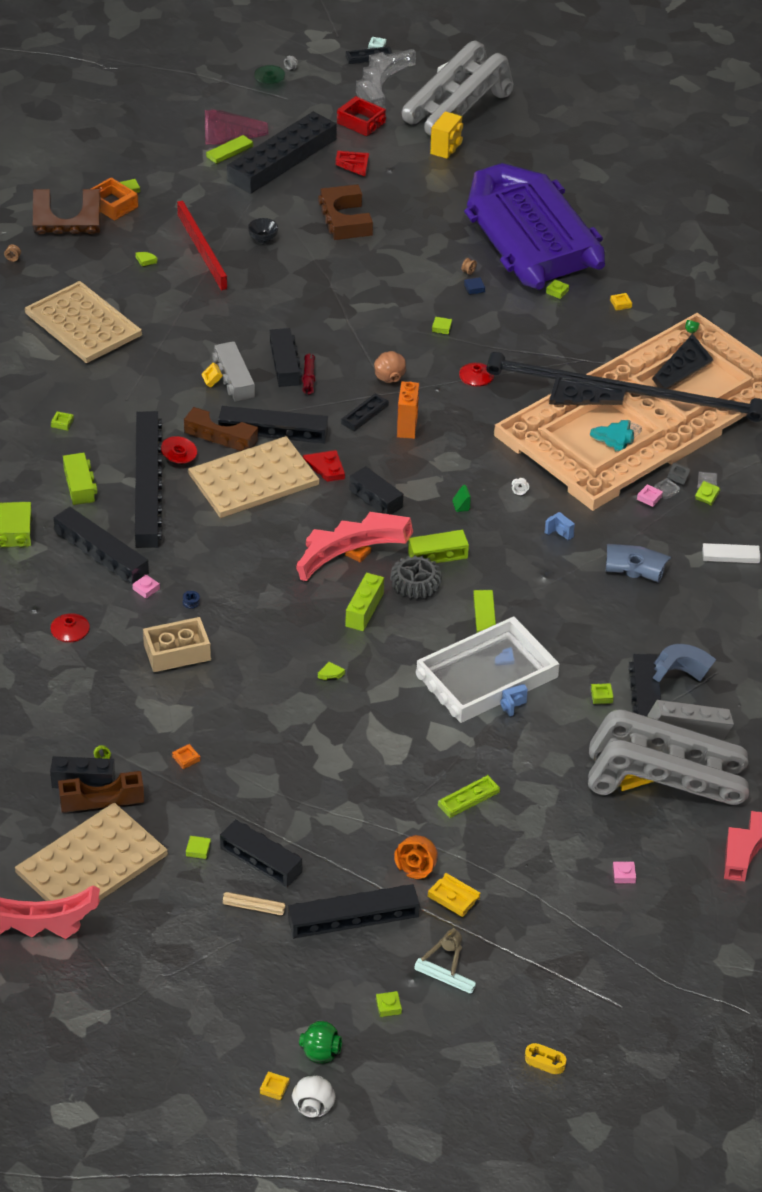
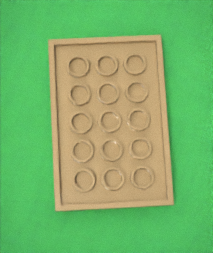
M81 281L25 307V313L85 363L142 336V330Z
M287 436L188 469L190 477L220 518L319 485V478Z
M113 803L17 865L15 872L45 901L73 896L92 885L100 889L99 899L102 900L166 857L168 850L116 803Z

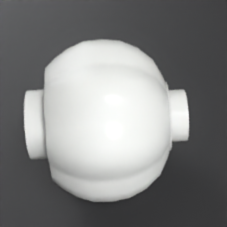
M321 1076L302 1078L292 1092V1099L297 1110L307 1117L325 1115L334 1105L336 1098L330 1082Z

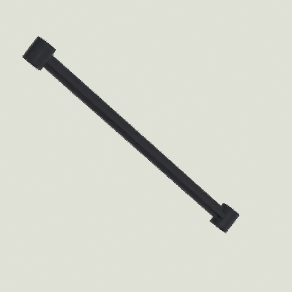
M492 352L490 354L486 371L491 375H500L502 370L556 379L557 374L613 384L627 387L626 392L747 413V418L750 421H762V399L754 398L748 404L507 361L500 352Z

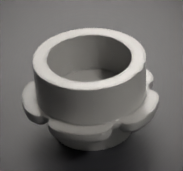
M289 55L284 59V66L287 70H295L297 68L298 61L294 56Z

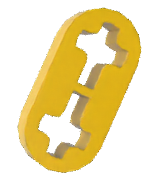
M537 1043L526 1047L525 1061L527 1064L551 1074H561L564 1072L566 1056L563 1053Z

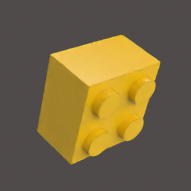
M445 111L431 127L430 154L448 159L455 152L456 148L461 145L463 140L461 136L463 129L462 116Z

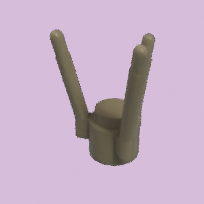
M455 928L447 931L445 936L421 960L425 961L442 946L447 951H455L451 968V975L454 976L459 954L462 950L460 945L462 941L461 934Z

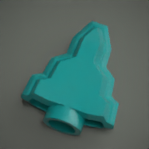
M621 420L619 423H611L608 427L599 426L591 429L590 436L597 441L605 442L608 447H613L615 451L619 452L625 449L627 444H633L634 430L630 429V420Z

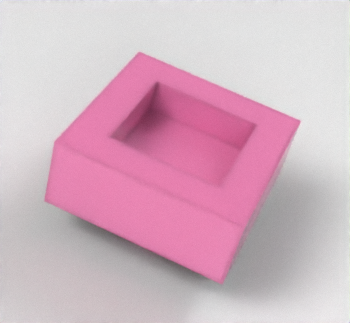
M647 484L638 493L637 500L653 507L662 498L663 491Z
M148 575L143 576L132 584L133 590L146 599L160 589V584Z
M613 862L614 883H636L634 862Z

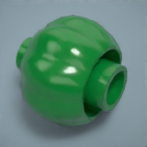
M317 1021L311 1024L305 1033H301L299 1046L303 1047L308 1059L324 1064L334 1059L331 1053L340 1054L342 1036L338 1035L337 1029L331 1023Z

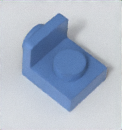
M558 512L546 520L545 533L549 535L557 531L559 535L570 540L574 537L575 523Z
M525 684L505 689L502 692L500 704L502 709L506 710L509 717L514 716V706H520L527 702L528 689Z

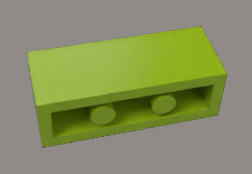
M85 453L64 455V472L72 504L79 505L95 502L94 494H97L96 483H92L94 482L93 471L89 472L91 470L90 460H86Z
M463 530L412 537L408 540V553L411 558L414 555L416 557L423 555L424 559L430 558L431 561L436 563L468 558L469 544Z
M366 572L346 609V627L364 632L384 594V577Z

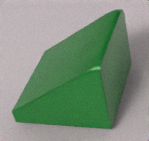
M463 485L452 500L456 512L469 511L471 496L467 486Z

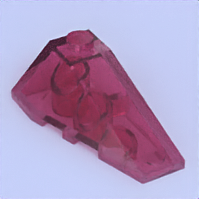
M205 110V144H225L226 140L236 139L242 135L249 138L268 135V123L221 110Z

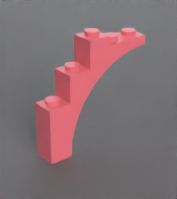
M369 512L362 523L341 521L334 532L314 529L306 539L308 549H306L305 554L296 566L300 580L307 581L324 563L349 550L379 543L406 544L413 534L410 517Z
M751 811L749 829L729 827L724 879L745 882L747 869L753 857L762 848V812Z
M92 885L78 894L53 901L30 902L0 897V934L13 927L32 938L37 933L47 929L67 939L79 930L81 926L80 920L99 905L100 889Z

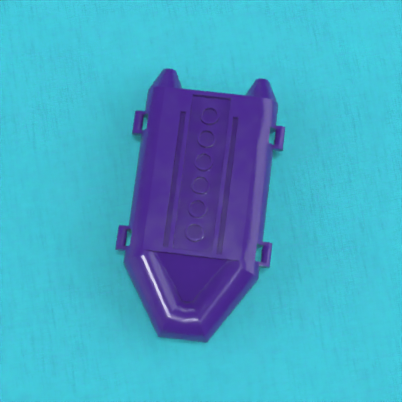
M505 163L487 167L474 173L467 208L464 210V213L472 223L477 221L478 225L502 256L500 261L508 272L513 270L524 286L540 290L545 286V281L588 267L600 270L605 266V250L600 244L603 237L595 227L588 228L562 195L565 193V189L558 180L551 181L546 174Z

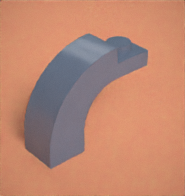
M673 644L666 647L655 661L656 667L654 669L657 672L653 679L660 682L668 671L678 669L689 673L698 681H701L716 659L697 647L687 644Z

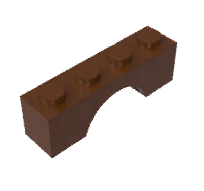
M193 407L184 418V433L239 451L252 448L258 442V427L241 422L234 426H220L211 421L209 411Z
M141 771L120 773L114 782L102 787L88 786L81 782L79 778L58 781L62 813L104 808L113 803H116L118 806L144 803Z

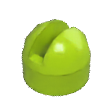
M99 745L95 748V758L110 759L111 752L108 747ZM102 749L104 757L100 756L99 750Z

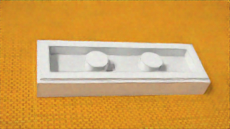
M703 543V561L760 563L759 546Z

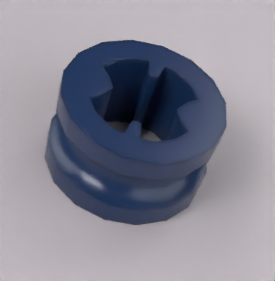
M187 591L183 594L184 607L193 609L199 606V593Z

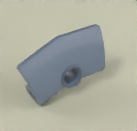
M607 544L606 572L623 573V570H626L625 572L629 577L638 578L642 575L644 578L659 582L663 576L665 564L671 557L641 546Z

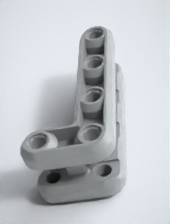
M476 40L469 42L403 106L401 112L402 119L408 124L414 125L431 113L424 124L426 134L431 136V127L445 111L462 116L490 88L493 95L498 98L508 97L513 90L514 84L507 57L500 53H495L487 58L485 46ZM467 75H470V77L467 80H465L461 85H459V83ZM449 93H452L441 105L438 104Z
M623 709L610 712L590 741L589 755L595 761V764L588 774V786L599 795H608L614 792L625 776L631 774L731 805L740 804L749 796L748 781L739 775H735L745 770L749 763L748 752L737 744Z

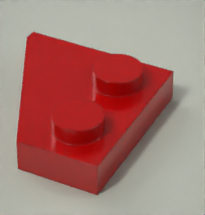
M337 151V166L366 176L369 153Z
M337 450L303 455V459L312 466V470L320 474L327 482L345 479V472Z

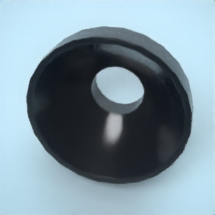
M268 218L255 219L248 225L249 235L260 243L270 241L277 235L278 225L275 221Z

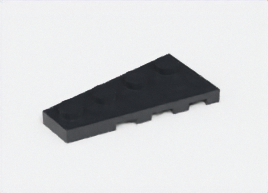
M692 333L653 376L652 380L658 388L669 389L711 364L713 358Z
M557 374L549 404L623 405L627 387Z

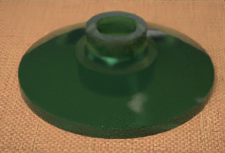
M265 65L256 69L254 75L259 82L274 84L285 78V71L278 66Z

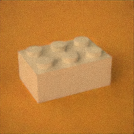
M200 617L143 629L144 647L153 672L211 660L210 642Z

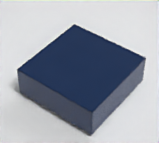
M481 277L464 280L468 294L485 292V286Z

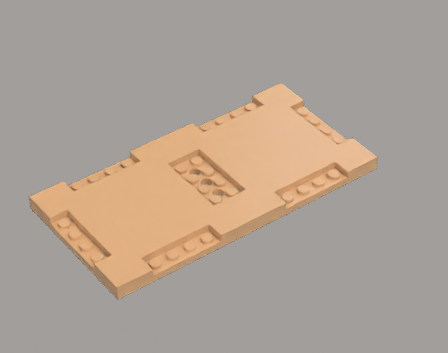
M698 313L586 374L658 387L652 378L690 337L692 333L686 331L685 324L687 320L700 323L699 329L693 334L713 358V362L669 389L748 404L754 398L762 399V357ZM629 392L625 394L623 405L549 404L550 394L495 424L494 436L517 454L524 452L566 484L568 492L594 511L619 496L620 490L667 462L672 465L721 436L724 428L745 417L747 413ZM621 420H630V429L634 430L633 444H627V447L619 452L615 451L613 447H608L605 442L597 441L590 436L591 429L599 426L608 427L611 423H619Z

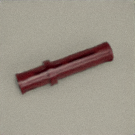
M310 353L304 356V374L302 377V390L306 394L307 389L308 395L314 392V383L316 381L314 375L315 356L312 354L311 359Z

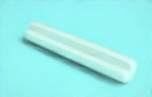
M418 958L415 963V970L465 992L472 993L476 987L475 981L457 973L452 976L450 970L427 960L422 961L421 958Z

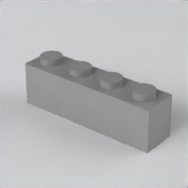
M235 341L214 345L213 361L219 366L223 375L224 385L227 384L228 394L232 395L234 402L255 398V384Z
M657 700L648 714L650 718L721 740L725 739L734 725L729 709Z

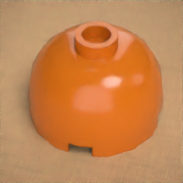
M414 835L406 838L399 844L394 852V860L400 871L403 869L404 872L409 873L406 876L421 879L433 871L438 861V853L430 839Z

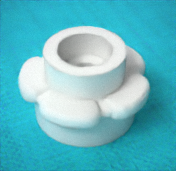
M524 478L514 479L512 481V490L517 495H523L529 490V483Z

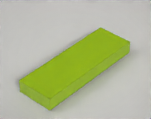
M242 135L206 152V157L217 164L253 147V141Z
M474 590L473 592L476 633L496 625L493 590Z
M487 775L438 800V806L449 818H452L500 793V787Z

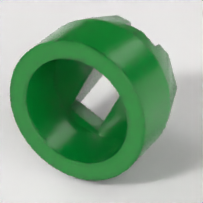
M687 320L685 329L689 333H695L699 329L700 323Z

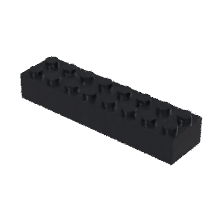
M314 111L229 163L227 165V181L250 194L335 141L337 139V123Z

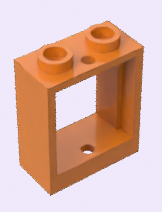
M112 177L91 188L100 190V212L114 221L138 208V193ZM111 194L119 198L113 203L104 200V198Z
M401 381L398 401L397 437L415 439L418 419L419 383Z

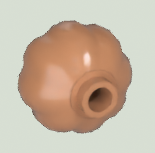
M394 351L382 353L374 363L376 377L386 383L399 381L406 373L405 358Z

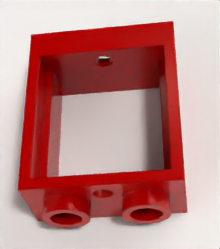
M357 96L337 110L338 124L365 136L374 132L386 121V109ZM359 113L370 119L368 121H365L356 117L355 115Z

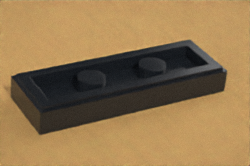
M388 46L346 51V58L349 64L391 60L393 59V53Z
M375 393L341 419V424L355 432L389 406V400Z

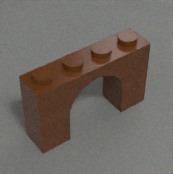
M359 184L320 189L318 203L321 205L322 214L325 215V223L328 224L329 234H332L334 240L373 236V221L370 213L347 215L338 212L342 209L362 207V192Z
M33 189L34 233L45 234L53 232L55 234H62L63 232L78 234L79 232L94 234L100 232V190L83 189V206L80 213L71 219H61L51 212L50 189Z

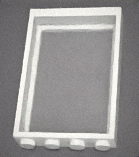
M511 617L417 660L416 675L419 680H422L427 685L429 691L438 697L439 702L448 708L450 714L462 723L500 705L502 692L505 689L525 684L528 691L558 678L559 663L515 617Z

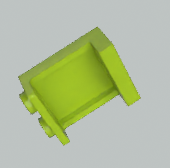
M31 502L0 503V547L31 546Z

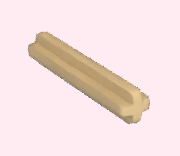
M225 892L223 896V904L281 916L285 913L286 905L282 902Z

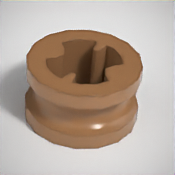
M11 244L5 250L4 255L6 259L14 262L21 255V250L18 246Z
M466 258L461 270L471 275L476 269L477 262Z

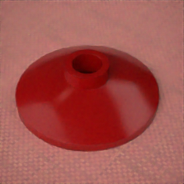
M483 363L466 364L459 372L460 379L470 386H485L494 379V375L486 371L487 365Z
M169 437L161 445L162 454L168 460L175 463H189L197 455V448L194 443L184 437Z
M74 613L63 614L54 619L51 624L53 637L62 642L79 641L89 633L90 629L88 620L82 615Z

